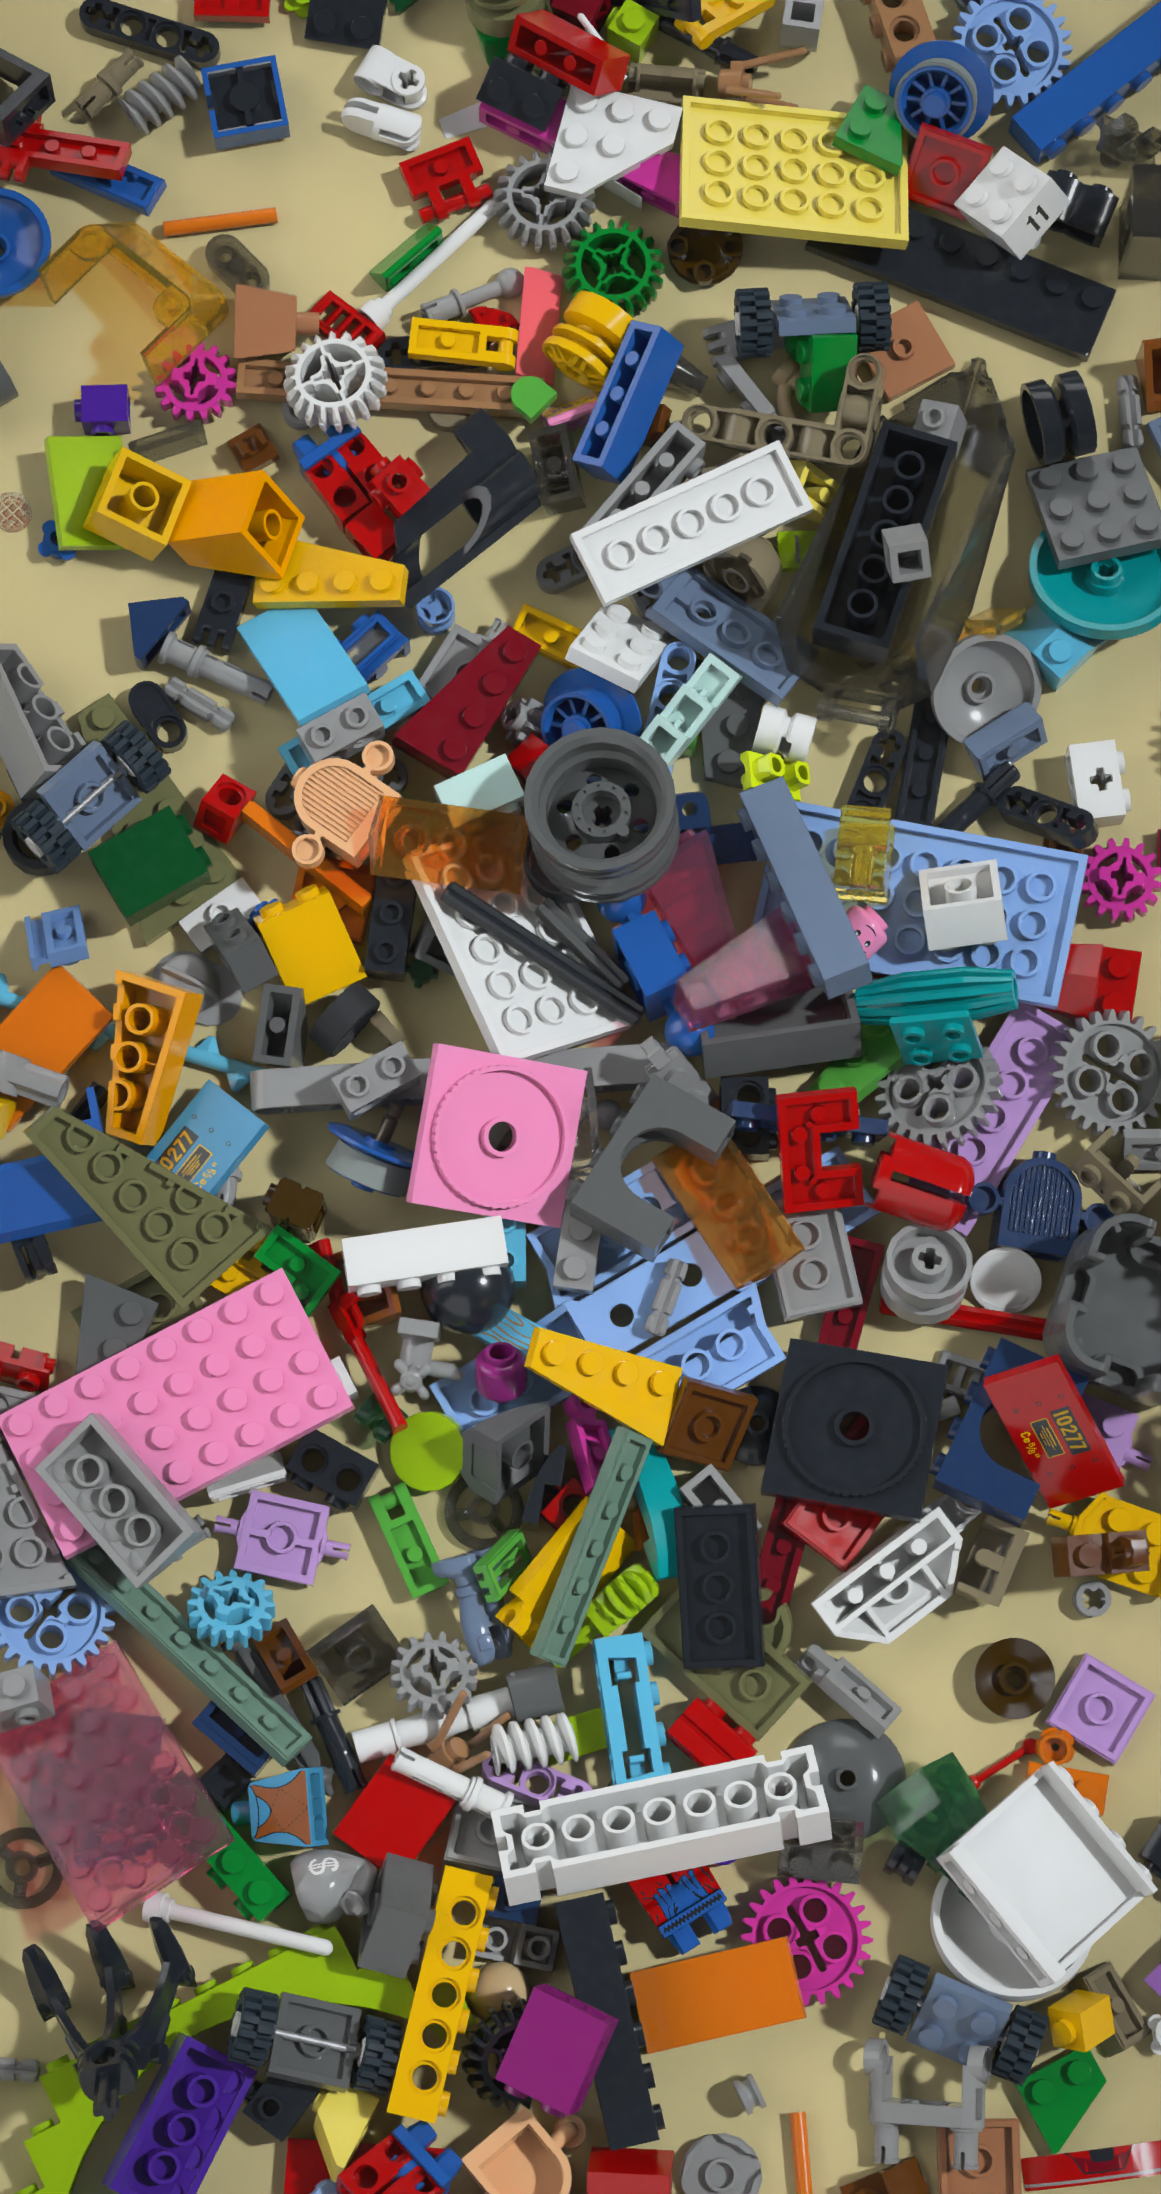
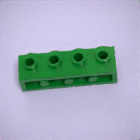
M182 1770L152 1797L158 1804L153 1809V1812L168 1829L173 1824L178 1827L184 1834V1837L179 1842L194 1859L202 1855L210 1864L211 1868L206 1873L221 1890L229 1886L238 1897L233 1902L234 1906L248 1921L255 1917L262 1923L293 1896L185 1771Z

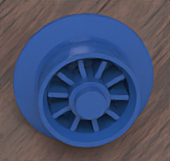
M578 667L564 672L552 682L546 692L543 702L545 707L541 717V733L544 742L549 746L563 736L590 728L620 729L638 737L642 735L641 714L632 693L584 668Z

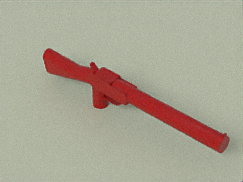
M329 1238L321 1239L308 1245L337 1267ZM339 1277L328 1292L330 1305L327 1308L338 1330H341L347 1344L351 1346L393 1430L392 1434L396 1435L398 1432L405 1430L408 1424L365 1341L367 1335L363 1329V1315L357 1305V1302L362 1297H358L357 1292L348 1293L347 1290L344 1293Z

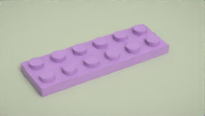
M1018 1002V1009L1012 1010L989 1046V1050L993 1055L992 1058H995L1000 1067L998 1072L1004 1082L997 1086L1003 1094V1098L992 1100L999 1110L998 1113H986L985 1117L990 1125L987 1127L978 1124L975 1127L978 1133L977 1138L969 1133L963 1135L964 1146L961 1147L955 1139L950 1140V1147L947 1152L965 1157L972 1164L975 1174L974 1185L980 1182H987L997 1188L1052 1097L1053 1093H1050L1049 1089L1058 1084L1056 1078L1047 1076L1048 1072L1057 1070V1064L1051 1062L1048 1058L1049 1056H1060L1061 1051L1054 1045V1042H1067L1068 1038L1065 1036L1063 1029L1070 1027L1033 1005ZM968 1081L964 1088L968 1087L972 1081ZM936 1143V1148L944 1150L940 1143ZM910 1177L907 1181L909 1184L965 1203V1195L913 1177ZM966 1208L963 1218L952 1229L966 1239L979 1216L972 1214Z

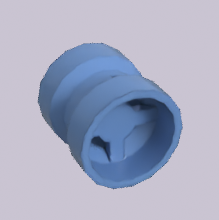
M438 587L416 604L417 621L423 631L431 635H440L452 628L455 622V603L452 595L447 590Z

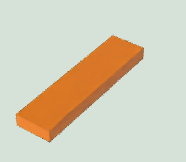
M249 801L241 810L243 822L296 863L292 855V844L298 836L257 803ZM326 858L315 868H302L362 917L372 908L371 894Z

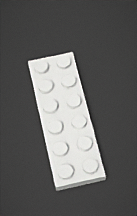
M777 440L572 533L569 539L603 607L801 518L811 513L814 508L780 441Z

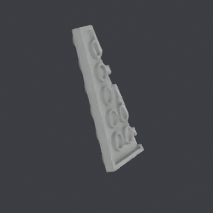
M1 1438L0 1599L73 1589L76 1587V1583L71 1573L65 1567L54 1540H51L40 1518L41 1515L14 1463L9 1459L1 1443Z

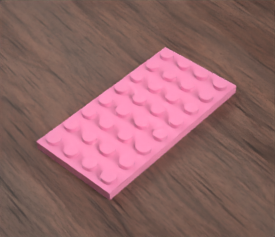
M280 1268L0 1415V1427L64 1558L68 1560L98 1543L35 1471V1468L90 1413L103 1415L179 1502L349 1413L355 1407L283 1268Z

